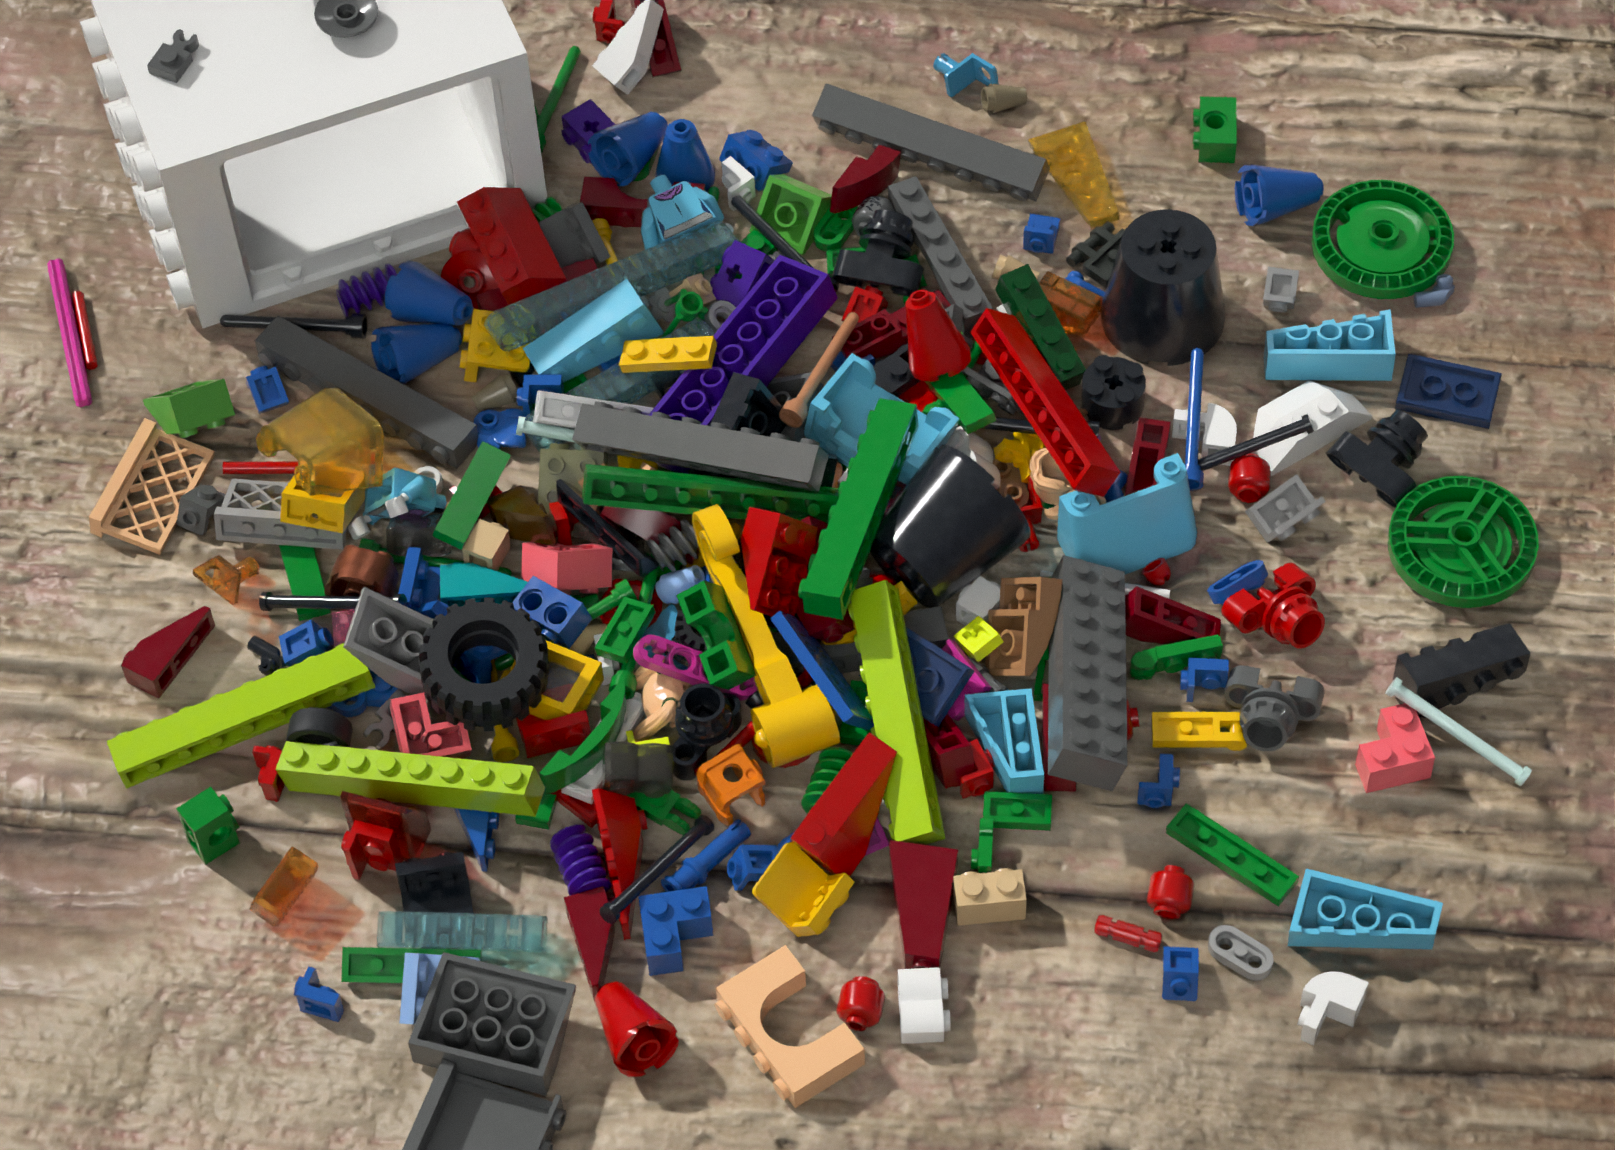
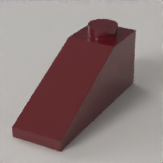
M630 0L633 14L636 8L645 0ZM653 0L664 10L649 61L652 78L681 71L664 0Z
M1138 586L1125 596L1126 636L1141 642L1172 644L1212 635L1220 636V618Z
M203 606L142 639L123 659L121 667L127 683L159 699L215 627L211 609Z
M948 713L939 727L923 718L932 769L945 789L960 786V777L976 771L971 744Z
M604 886L564 897L566 914L594 1001L597 992L605 982L615 935L614 924L607 923L599 912L605 903H611L614 900V897L607 898Z

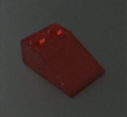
M342 791L340 798L349 831H351L355 820L393 829L403 860L420 858L431 832L427 813L414 806L403 807L392 804L384 798L372 799Z

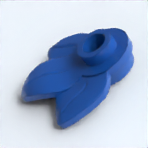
M510 408L501 412L484 410L478 413L473 421L477 425L478 448L482 441L498 449L501 446L525 448V433L522 436L516 435L519 416L524 417V411ZM531 417V418H525V421H531V422H532L533 419H532V417Z

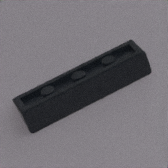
M562 479L556 481L558 502L603 544L613 548V553L639 577L644 578L658 568L659 563L614 521L602 515V510L596 505L584 504L582 492L578 488Z

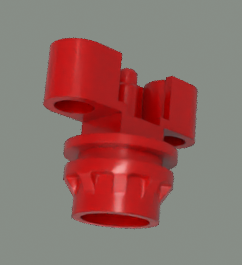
M1292 562L1286 563L1273 571L1275 576L1274 583L1278 589L1271 592L1264 587L1258 588L1257 596L1260 597V600H1257L1243 588L1228 597L1224 602L1221 610L1222 616L1242 633H1251L1262 626L1265 633L1270 637L1276 639L1281 644H1291L1298 649L1306 648L1313 644L1320 637L1325 626L1324 615L1319 611L1317 602L1310 597L1316 587L1314 578Z

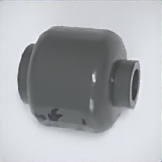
M870 196L860 203L851 220L853 228L859 237L863 235L864 226L872 220L874 211L879 209L895 211L888 199L881 196Z

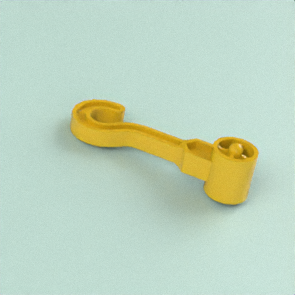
M715 504L692 514V523L702 558L713 583L723 586L743 642L753 663L756 676L753 677L764 703L750 710L755 730L754 742L757 746L761 747L766 760L773 769L839 744L840 735L835 720L836 711L830 706L817 684L801 690L789 659L777 648L763 614L750 610L746 577L732 556L740 552L739 545L723 510Z

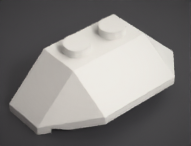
M1308 380L1258 409L1253 438L1302 420L1301 416L1308 414L1314 432L1308 434L1306 431L1252 453L1265 459L1270 464L1271 476L1340 438L1345 431L1350 432L1371 420L1372 415L1353 394Z

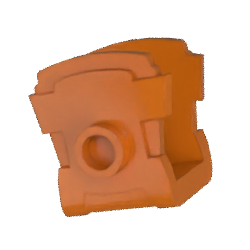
M740 744L732 746L698 768V790L721 823L730 826L734 822L733 815L730 813V805L747 793H749L757 805H761V807L765 805V794L763 793L762 786L765 785L766 781L763 778V772L754 759L750 760ZM732 767L739 781H727L723 776L724 770Z

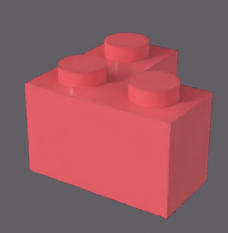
M533 542L522 543L521 580L528 582L532 576H535L567 595H571V590H579L580 593H598L599 588L612 587L613 548L595 543L581 545L557 543L553 546Z
M424 692L391 699L390 711L400 753L460 759L470 757L472 748L468 731L464 729V723L458 722L457 725H453L445 721L431 725Z
M1406 703L1380 709L1377 725L1380 740L1359 744L1355 764L1365 792L1370 793L1430 779L1435 756L1417 711Z

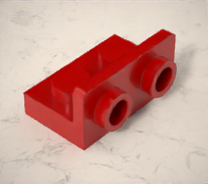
M355 820L351 831L347 830L343 836L341 849L344 851L347 865L354 879L360 880L366 864L379 871H387L388 869L396 871L395 863L403 862L393 829Z

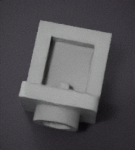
M1268 267L1263 296V305L1269 306L1268 310L1285 313L1287 309H1294L1299 271Z

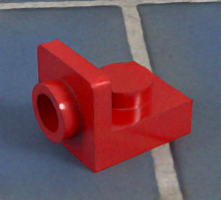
M855 286L841 321L844 322L849 313L855 312L859 316V323L880 312L882 308L887 309L889 303L882 296L883 292L879 289L866 286L864 290Z
M255 745L252 754L257 767L261 768L258 784L261 786L266 800L279 802L285 784L275 769L282 750L270 745L266 747Z

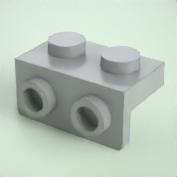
M1296 474L1248 508L1245 513L1267 543L1276 537L1282 541L1296 531L1293 525L1298 521L1302 520L1306 524L1319 515L1320 511L1317 508L1326 501L1323 497L1315 500Z

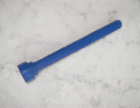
M1200 348L1192 350L1190 363L1185 467L1190 491L1201 489L1204 480V473L1198 465L1204 359L1203 350Z

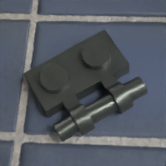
M1106 221L1102 226H1096L1090 232V237L1083 243L1079 242L1072 248V253L1066 258L1067 263L1071 267H1075L1079 262H1085L1082 272L1105 288L1107 287L1121 238L1125 231L1122 228L1116 235H1113L1112 232L1115 231V227L1109 221ZM1097 246H1102L1097 252L1094 250Z

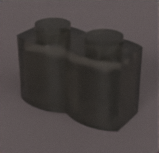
M404 513L391 518L386 529L387 552L398 556H406L408 547L421 548L423 555L430 557H442L451 554L454 546L432 536L443 514H432L423 518L417 514Z
M630 742L605 743L603 750V790L625 796L633 792H639L650 798H659L671 792L673 784V746L660 743L640 745Z

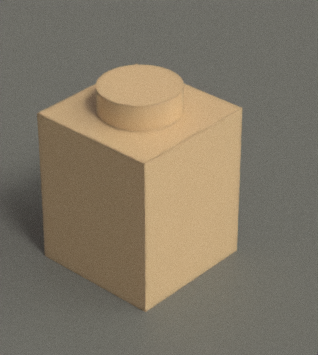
M479 519L462 548L464 563H474L498 571L511 548L509 530L499 523H489Z

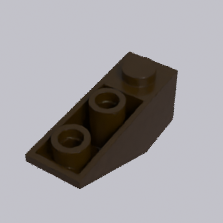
M520 485L489 497L487 505L492 520L509 530L510 539L550 546L557 544L553 534L558 531L555 520L551 513L547 514L542 503L538 504L533 493L528 494Z

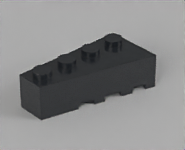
M733 372L711 423L725 424L730 427V430L740 431L742 427L754 429L760 432V435L770 437L771 433L781 434L787 425L779 416V412L782 409L781 404L762 381ZM690 469L688 472V474L744 479L695 469Z
M1508 623L1476 632L1466 642L1460 637L1449 640L1447 645L1439 650H1435L1433 645L1421 648L1419 652L1421 655L1410 657L1408 652L1397 655L1393 680L1398 677L1402 680L1401 684L1439 710L1449 704H1460L1468 696L1479 691L1487 692L1495 687L1497 683L1506 679L1514 680L1519 678L1527 670L1531 653L1512 625ZM1395 696L1399 704H1404L1403 701ZM1417 712L1419 718H1420V717L1426 718L1425 716H1423L1422 714H1420L1419 712Z

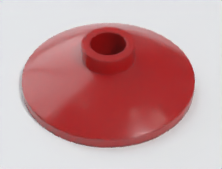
M466 250L453 255L448 259L441 271L440 277L471 298L473 309H478L476 295L499 288L482 252ZM465 277L473 279L474 286L472 288L464 285Z

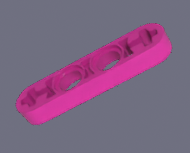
M651 634L644 636L636 643L633 649V656L635 661L642 667L692 685L710 684L704 675V667L699 657V654L703 652ZM648 645L652 646V652L655 653L652 658L648 657V651L645 649ZM668 651L666 657L662 656L664 652ZM679 654L687 659V670L676 668L673 663L674 655ZM754 678L743 682L747 686L743 691L739 689L740 684L730 690L717 687L722 693L736 695L740 701L746 700L757 690Z

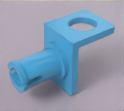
M945 53L940 54L941 58L938 56L934 61V70L944 74L947 95L950 97L955 96L975 80L980 81L986 86H989L990 83L999 84L996 67L974 53L960 63ZM982 68L986 69L991 80L984 75Z

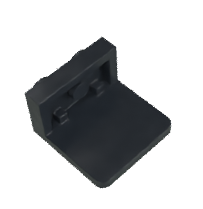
M444 852L435 857L424 859L410 858L404 862L395 863L402 897L406 934L409 941L416 942L468 933L475 929L469 878L463 852Z

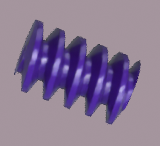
M390 263L385 264L384 273L378 267H375L373 269V278L367 271H363L361 282L355 275L350 276V286L344 279L338 281L336 294L345 318L349 317V308H353L357 314H361V304H364L371 311L373 300H376L381 307L384 306V296L391 275L397 276L396 270Z
M572 825L561 829L550 840V847L557 864H559L558 868L563 875V881L567 886L569 895L604 886L606 893L612 885L610 880L606 879L607 872L605 868L601 867L603 862L597 856L598 849L595 845H592L594 839L591 834L585 833L586 827L584 825Z

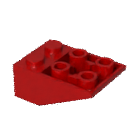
M749 507L741 536V545L750 610L773 617L779 611L795 616L799 606V585L803 578L806 579L810 556L816 543L817 527L781 513Z

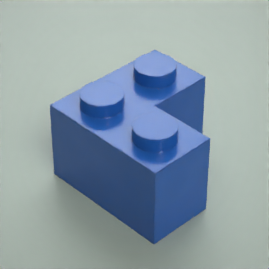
M707 886L638 896L649 976L684 971L680 941L714 936Z

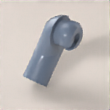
M1448 274L1439 275L1436 279L1437 285L1431 291L1415 292V308L1443 305L1454 292L1453 277Z

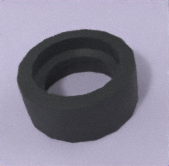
M312 707L300 709L293 713L290 718L286 741L350 747L353 727L345 716L335 711Z

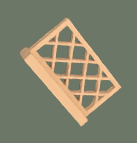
M144 418L89 516L90 533L101 538L105 533L161 555L177 526L179 509L177 500L199 485L215 456V451L178 436L166 434L165 431L156 428V422ZM159 441H163L172 445L175 452L158 456L155 448ZM191 454L204 457L201 464L187 468L183 457ZM178 459L182 470L166 474L162 463ZM157 465L161 476L144 481L141 474L143 469ZM186 477L189 483L187 489L173 492L170 481ZM164 483L169 494L152 499L148 488ZM143 490L147 501L131 506L128 496L131 493ZM172 501L175 507L174 513L160 517L156 506ZM151 508L155 519L138 524L134 513ZM126 515L130 516L134 525L125 529L112 526L117 518ZM159 527L162 535L157 543L144 538L142 531Z

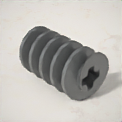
M685 519L680 521L681 531L675 526L669 527L670 538L662 532L659 533V545L652 539L646 541L652 556L659 563V567L663 572L664 567H667L673 573L676 572V560L686 566V554L688 553L695 559L699 558L697 551L699 546L693 525Z

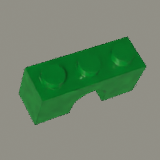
M703 580L677 594L687 625L695 627L706 643L707 651L699 654L710 685L730 690L755 677L756 673L723 586Z

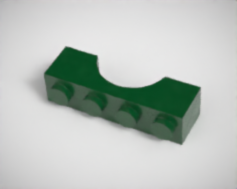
M1029 264L1001 275L995 291L1006 312L1014 315L1022 324L1065 391L1079 385L1086 369Z

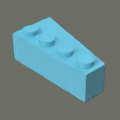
M626 278L525 346L523 350L539 375H562V380L565 382L621 355L625 340L654 339L662 335L664 331Z
M1391 309L1380 311L1379 316L1367 318L1365 314L1352 316L1351 321L1336 323L1332 319L1322 321V324L1317 327L1309 328L1306 324L1266 331L1263 357L1265 380L1392 381L1396 353Z
M1306 868L1289 930L1288 946L1433 949L1443 903Z

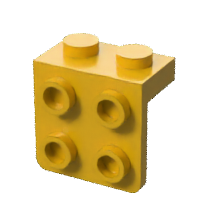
M473 309L471 324L465 323L463 342L469 343L468 350H461L459 368L465 369L464 381L476 383L478 367L527 372L530 360L523 348L533 341L534 319L530 316Z
M789 842L784 844L753 887L752 893L794 935L803 937L819 935L827 929L831 922L830 916L836 908H839L847 901L849 897L848 891L855 881L846 873L828 875L796 844Z

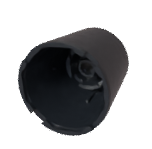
M1170 209L1148 212L1132 221L1123 233L1102 300L1101 324L1113 346L1133 360L1148 364V361L1168 362L1167 366L1191 362L1192 350L1200 348L1206 354L1217 343L1224 328L1225 305L1216 241L1209 227L1199 218L1189 213Z
M942 444L939 448L935 447L883 516L870 553L885 575L896 584L902 581L912 592L918 603L925 607L933 608L939 607L1023 545L1030 538V527L1013 498L1009 494L1003 497L991 484L995 480L991 474L966 454L951 446Z

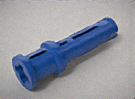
M736 819L729 828L715 838L694 858L684 859L681 862L682 867L673 875L665 876L661 880L664 891L694 888L697 884L702 885L707 880V873L751 836L748 826L744 822L741 823V820Z

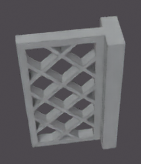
M232 479L222 506H217L214 512L216 540L344 549L346 529L343 533L280 522L281 496L272 499L269 495L273 493L281 494L288 484L286 482ZM237 491H251V493L241 497L237 494ZM259 499L264 502L255 507L250 505V503ZM312 513L314 518H318L317 514Z

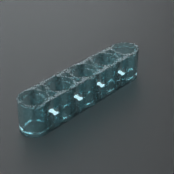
M378 912L376 947L547 952L548 917L537 915Z

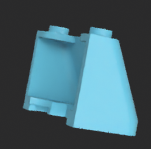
M851 353L810 403L804 429L807 439L819 442V446L827 454H835L838 461L847 467L850 458L856 457L859 436L861 433L865 434L869 411L875 409L879 398L904 402L876 385V373L873 365L868 360L861 359ZM934 407L927 415L917 410L919 427L892 494L894 496H899L935 447L939 448L942 444L946 445L956 430L960 418L947 408Z
M1176 453L1165 457L1156 463L1153 475L1157 485L1100 505L1093 494L1077 490L1059 496L1057 541L1065 556L1111 567L1128 574L1144 568L1155 559L1164 558L1166 560L1191 550L1196 544L1197 528L1187 470L1179 454Z

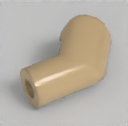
M607 625L587 626L569 650L586 655L594 641V635L602 634Z

